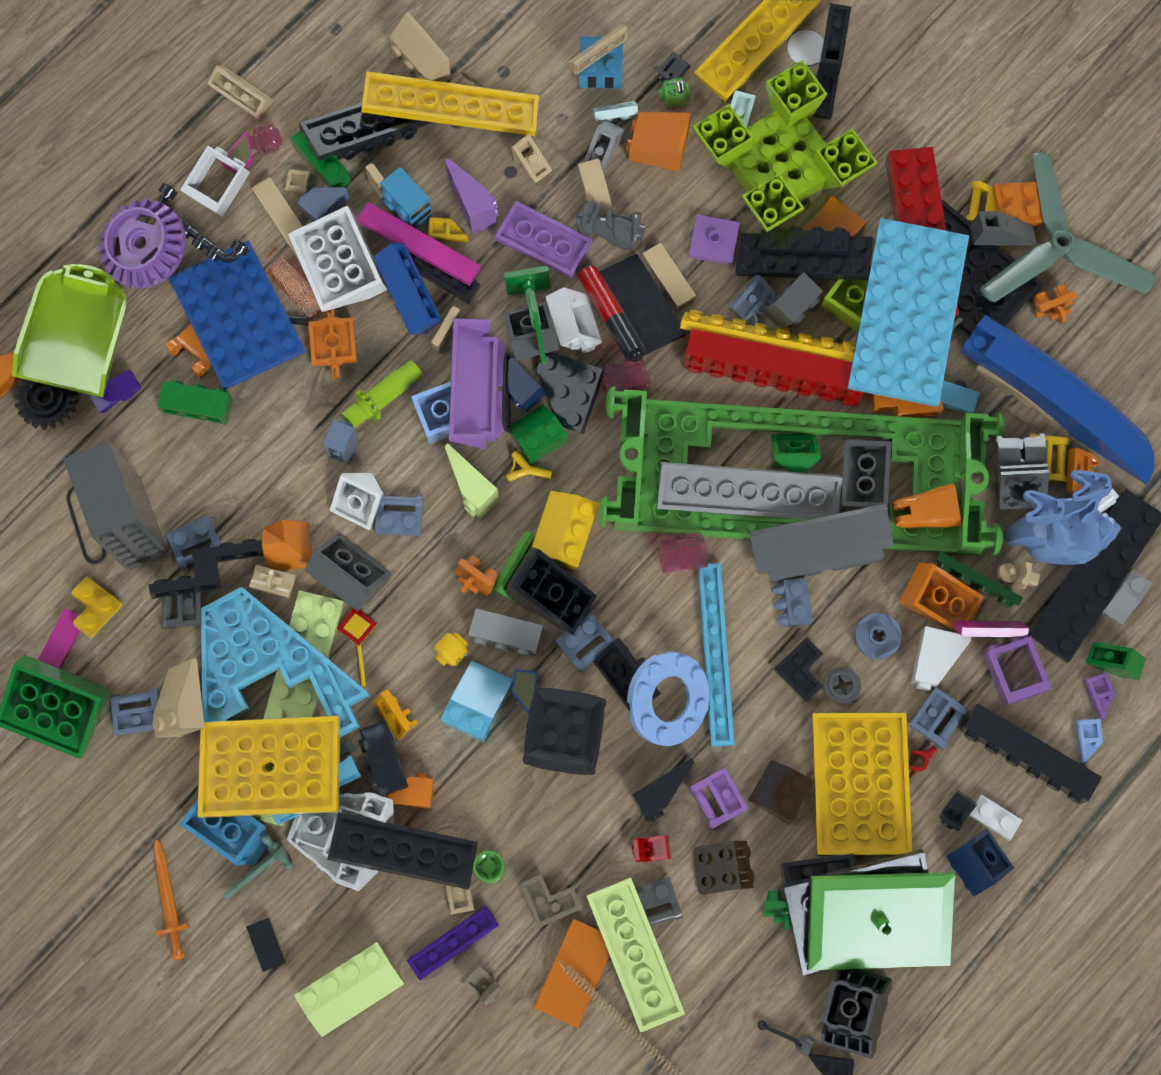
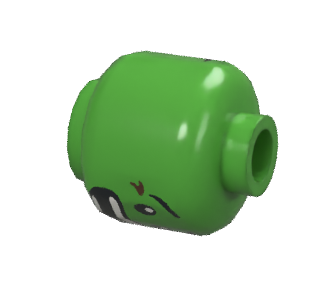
M683 78L664 80L662 88L658 89L660 102L664 101L667 108L685 106L687 100H690L689 84Z

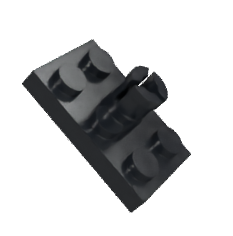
M617 638L593 662L630 711V703H627L628 689L635 672L646 660L642 657L636 661L628 647L620 638ZM657 687L653 693L652 702L661 694Z

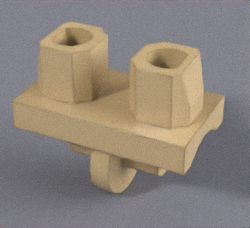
M1029 562L1015 565L1004 563L998 568V577L1004 582L1002 586L1009 590L1016 588L1025 589L1028 585L1032 587L1037 586L1040 573L1031 570L1033 564Z
M256 565L249 587L290 598L296 575Z

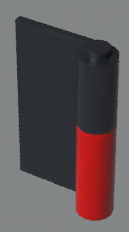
M638 254L632 255L601 271L596 266H589L579 273V281L627 361L637 362L643 356L686 336L685 330L680 328V322Z

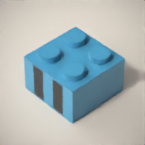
M580 36V53L603 37ZM623 43L579 73V88L622 89Z
M401 167L380 183L381 195L384 198L383 204L390 212L394 211L398 215L397 218L416 229L432 216L429 197Z

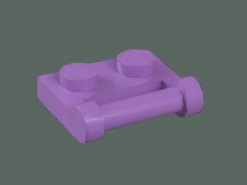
M726 768L688 788L691 795H695L707 817L710 830L748 810ZM706 786L709 787L723 813L718 818L702 791Z

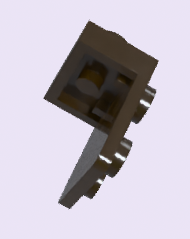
M729 841L699 846L693 849L698 892L700 894L754 888V873L749 859L751 851L747 841Z

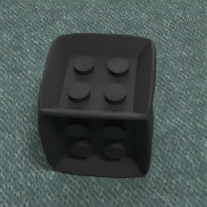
M535 688L526 729L523 763L550 771L577 775H595L606 699L576 691Z

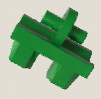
M769 890L764 903L763 917H774V923H783L784 930H789L791 922L786 901H781L780 891Z

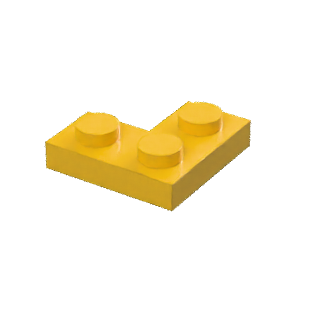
M87 576L71 592L72 597L87 607L73 621V626L90 639L122 607V602Z

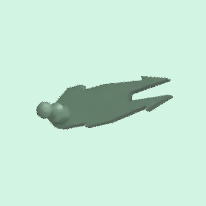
M264 834L261 840L268 846L270 854L223 894L225 899L228 900L276 860L282 862L286 869H292L294 863L287 858V853L284 851L285 847L277 842H273L270 835Z

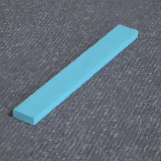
M721 563L698 564L705 675L709 686L708 715L711 747L734 746Z

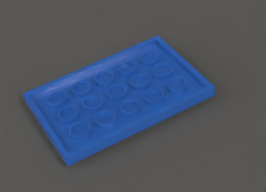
M249 240L244 242L250 248L245 257L241 255L236 261L231 263H225L221 260L215 262L208 258L168 277L225 390L306 353ZM231 248L224 252L226 254H230L233 251V249Z

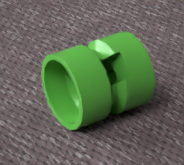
M484 851L474 860V872L484 883H496L505 874L504 860L494 851Z

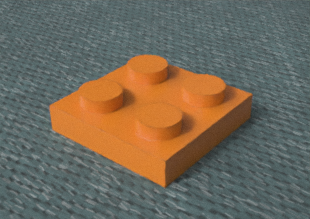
M1037 182L994 184L992 189L996 212L1005 213L1033 226H1041L1044 223Z

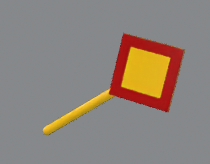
M353 608L337 627V630L357 645L361 686L365 687L366 681L361 644L377 626V623L360 610L357 611Z

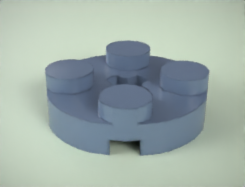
M872 613L865 616L859 622L854 632L855 643L860 652L869 659H885L893 655L899 648L902 631L898 622L893 617ZM876 630L878 633L882 632L884 634L882 642L872 638L874 636L873 631Z

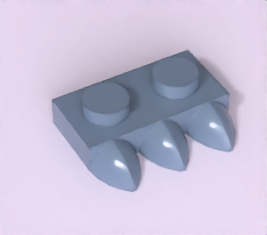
M756 275L728 308L738 319L745 320L746 324L755 326V323H759L755 312L766 316L762 312L767 307L765 302L770 304L776 297V293L760 275Z
M807 578L784 580L771 589L773 593L785 596L777 600L773 606L778 610L787 611L777 617L775 622L786 627L813 623Z

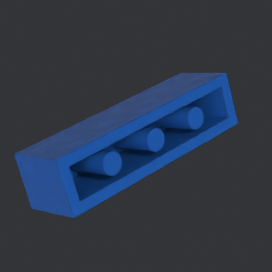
M391 243L373 256L377 269L384 278L386 288L391 293L395 306L401 313L405 327L411 335L425 334L442 322L405 243Z

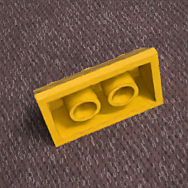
M550 491L532 547L540 549L562 568L570 571L578 568L599 503L579 495Z

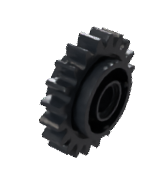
M22 379V382L25 384L24 387H16L21 392V394L14 395V398L20 401L15 404V407L20 410L18 415L24 418L27 424L31 423L35 429L40 425L43 430H46L48 424L55 429L56 422L63 426L64 417L71 420L68 412H76L72 404L79 403L77 398L73 397L78 394L77 391L35 381H27L26 379ZM51 395L48 402L42 403L45 396Z

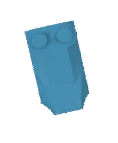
M198 799L179 824L236 866L244 864L255 865L268 847L261 840L262 836L267 834L266 826L252 816L198 817Z

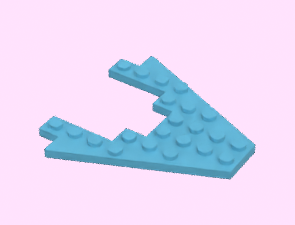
M243 587L201 608L202 709L204 722L230 721L249 711L241 689L280 669L290 688L308 678L311 679L327 716L340 717V737L360 727L351 706L369 697V692Z

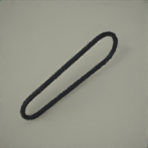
M508 354L504 355L502 423L506 432H509L511 428V394L509 392L507 425L505 420L506 370L510 360Z
M72 487L67 494V504L83 556L88 563L98 564L105 559L106 550L102 548V557L97 561H92L88 558L70 502L71 493L74 491V487Z

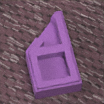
M1107 672L1083 680L1098 718L1101 720L1105 719L1108 708L1116 694Z

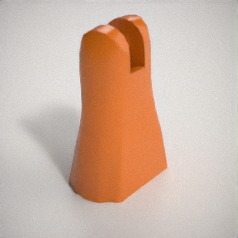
M954 483L892 502L893 511L911 510L910 515L894 518L896 527L946 528L961 526V516Z

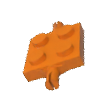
M331 309V313L330 310L326 311V318L320 321L308 322L311 361L313 367L329 366L331 369V379H335V371L336 378L339 379L340 365L357 362L353 317H335V309Z

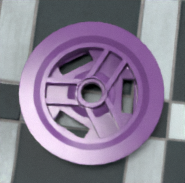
M143 199L139 202L137 200L131 201L130 205L121 206V210L118 213L114 212L111 215V221L105 223V232L100 235L102 240L99 246V252L102 255L100 260L104 264L106 272L112 275V278L117 282L130 288H149L165 281L179 266L186 247L185 229L178 215L161 202L156 200L150 201L149 199ZM139 217H154L157 221L153 226L138 221ZM118 237L120 241L121 256H117L116 243ZM141 238H145L146 245L138 249L137 242ZM156 252V254L149 261L144 263L152 254Z

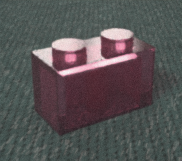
M643 358L637 362L624 360V363L617 365L610 363L603 366L605 373L601 383L605 395L613 386H615V391L624 392V390L643 391L650 389L651 381Z
M688 533L685 537L678 538L676 536H665L662 540H657L662 573L708 567L706 543L702 534Z

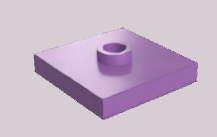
M697 214L689 258L732 265L740 222Z

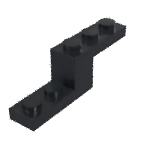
M830 3L816 76L818 82L827 92V96L812 117L831 120L852 6Z
M247 539L239 544L226 542L220 544L219 547L210 548V546L198 547L192 551L195 577L191 578V576L186 575L180 576L177 580L168 581L167 579L156 580L153 584H148L151 599L221 589L218 563L263 556L261 540Z

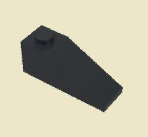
M692 758L631 795L645 821L650 818L652 821H655L665 815L663 810L667 808L694 764Z

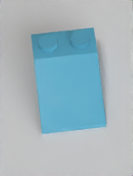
M471 661L441 717L442 724L485 743L513 683V679Z

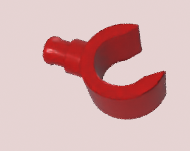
M932 746L925 751L916 750L910 753L920 756L923 759V766L921 768L910 766L909 770L915 773L925 770L929 764V759L933 754L937 753L936 748Z

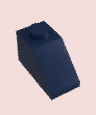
M513 358L509 360L507 391L513 396L510 401L518 409L523 407L528 412L547 393Z

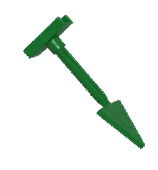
M548 266L505 272L504 278L507 295L519 293L526 295L532 329L536 333L538 354L541 363L545 364L546 357L535 292L551 288Z

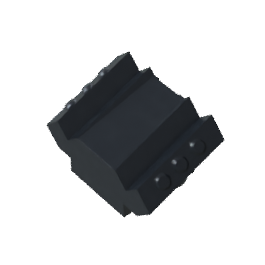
M839 969L835 981L831 983L821 1022L824 1023L821 1033V1044L872 1059L877 1050V1040L881 1034V1024L884 1012L888 1006V995L892 990V979L861 969Z

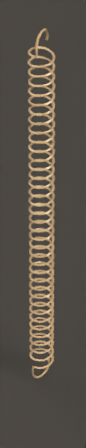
M572 965L568 966L566 969L564 968L563 972L567 970L569 967L571 969ZM573 971L569 978L576 974V976L572 980L575 981L578 978V972L574 973ZM588 985L587 987L585 986L582 991H584L589 986L591 988L592 985ZM593 990L589 997L596 993L592 1001L598 997V991L594 992ZM604 997L601 998L600 1000H599V999L597 1000L596 1004L603 999V1001L601 1002V1004L599 1005V1007H601V1006L604 1004V1003H603L604 1000H605ZM613 1009L609 1017L616 1012L612 1020H614L617 1016H619V1018L615 1023H617L623 1018L622 1022L619 1024L620 1027L624 1023L623 1021L625 1017L620 1018L621 1014L617 1015L618 1010L614 1011ZM629 1023V1024H627V1025L625 1024L624 1027L622 1028V1030H623L625 1027H627L628 1025L631 1026V1023ZM638 1033L637 1035H639V1037L635 1041V1043L639 1041L641 1038H643L639 1044L640 1046L646 1040H644V1036L640 1037L641 1033ZM648 1040L646 1041V1043H645V1045L642 1047V1049L645 1048V1047L648 1045V1044H647ZM651 1046L650 1048L648 1047L645 1052H647L649 1049L653 1047L652 1051L649 1053V1055H651L654 1052V1046ZM662 1059L661 1062L658 1064V1065H660L662 1062H664V1061L666 1060V1062H665V1064L663 1065L662 1069H663L667 1064H669V1066H668V1068L665 1070V1072H666L668 1069H670L671 1067H673L672 1070L670 1071V1073H669L668 1075H670V1074H671L673 1071H675V1070H676V1072H675L674 1075H677V1074H678V1073H677L678 1069H674V1065L670 1066V1065H671V1062H668V1063H667L668 1059H664V1060Z

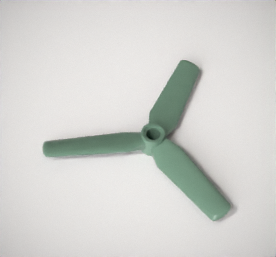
M1043 152L1034 153L1033 162L1043 222L1050 239L1047 243L1031 248L980 287L983 296L992 302H996L1051 267L1055 260L1065 258L1078 268L1147 294L1154 284L1155 275L1088 241L1074 239L1072 233L1067 231V221L1051 156Z

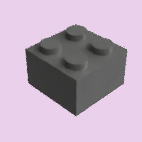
M803 272L791 280L762 312L777 327L785 328L788 326L791 328L805 317L804 313L809 308L812 309L820 301L818 296L823 290Z
M547 302L538 303L545 353L559 350ZM528 306L503 313L516 361L539 355L536 333L532 329Z

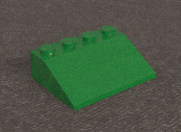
M23 655L13 664L0 705V727L82 759L103 713L111 689Z

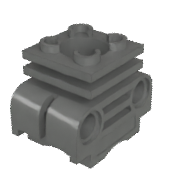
M1044 433L1039 434L1038 437H1024L1023 439L997 436L995 489L1000 509L1033 508L1023 497L1025 491L1033 490L1048 495L1049 470Z

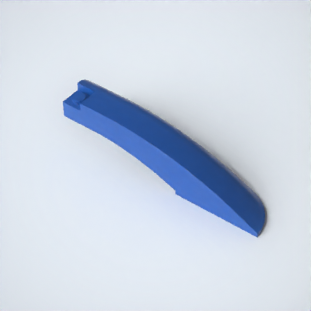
M985 315L963 345L961 353L1030 399L1070 433V436L1147 485L1153 474L1155 461L1151 443L1143 431L1112 403L1069 369L1027 340Z

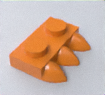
M1079 448L1069 449L1066 493L1073 495L1074 492L1082 489V486L1073 480L1070 474L1074 470L1096 472L1091 467H1096L1100 464L1097 456Z

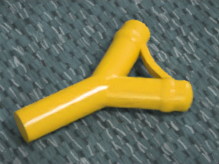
M514 451L511 454L513 466L510 473L506 474L507 481H514L526 475L551 480L553 471L531 466L518 451ZM517 462L521 469L514 471Z

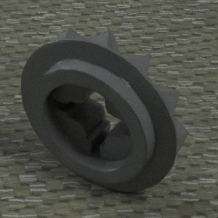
M838 667L831 670L824 680V692L829 700L837 704H848L854 701L861 690V682L858 675L846 667ZM839 677L843 683H851L845 688V695L841 689H833L839 684Z

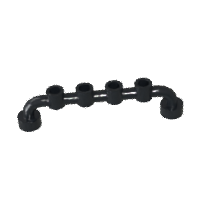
M162 183L159 188L161 192L159 202L167 206L168 199L174 200L178 192L168 184ZM178 215L183 223L186 239L192 237L193 241L191 244L201 251L206 248L208 251L205 255L211 260L231 263L236 261L241 255L245 257L249 252L250 248L235 239L230 246L233 251L230 254H226L223 249L213 244L209 238L198 232L194 226L184 221Z

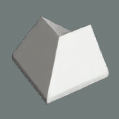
M342 473L330 511L370 530L383 494L373 474Z

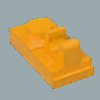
M388 689L381 692L373 701V704L384 720L387 721L388 726L398 740L402 739L418 723L417 720L412 722L407 720L406 716L411 711L409 709L401 711L396 697Z

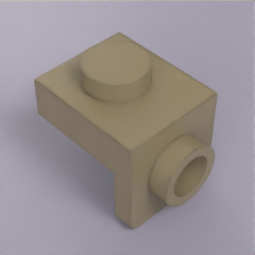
M478 963L460 980L485 1006L489 1002L496 1000L499 992L502 990V987Z

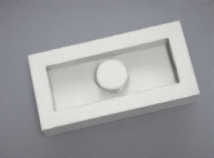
M980 795L976 801V808L969 816L1010 841L1020 826L1022 819L985 796Z

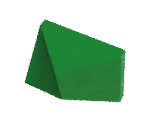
M771 434L772 468H785L788 472L804 473L821 459L816 435Z

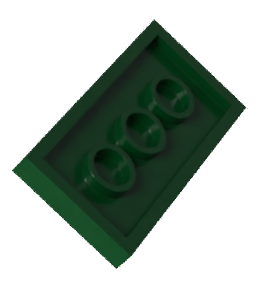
M941 551L936 554L933 562L937 563L936 566L945 572L950 573L951 571L957 574L956 579L966 585L973 583L978 586L976 588L978 592L986 596H991L992 594L998 597L996 602L1007 608L1019 606L1023 600L1022 596Z

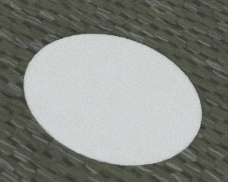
M811 30L798 31L788 41V54L797 63L803 60L806 65L819 62L823 38Z

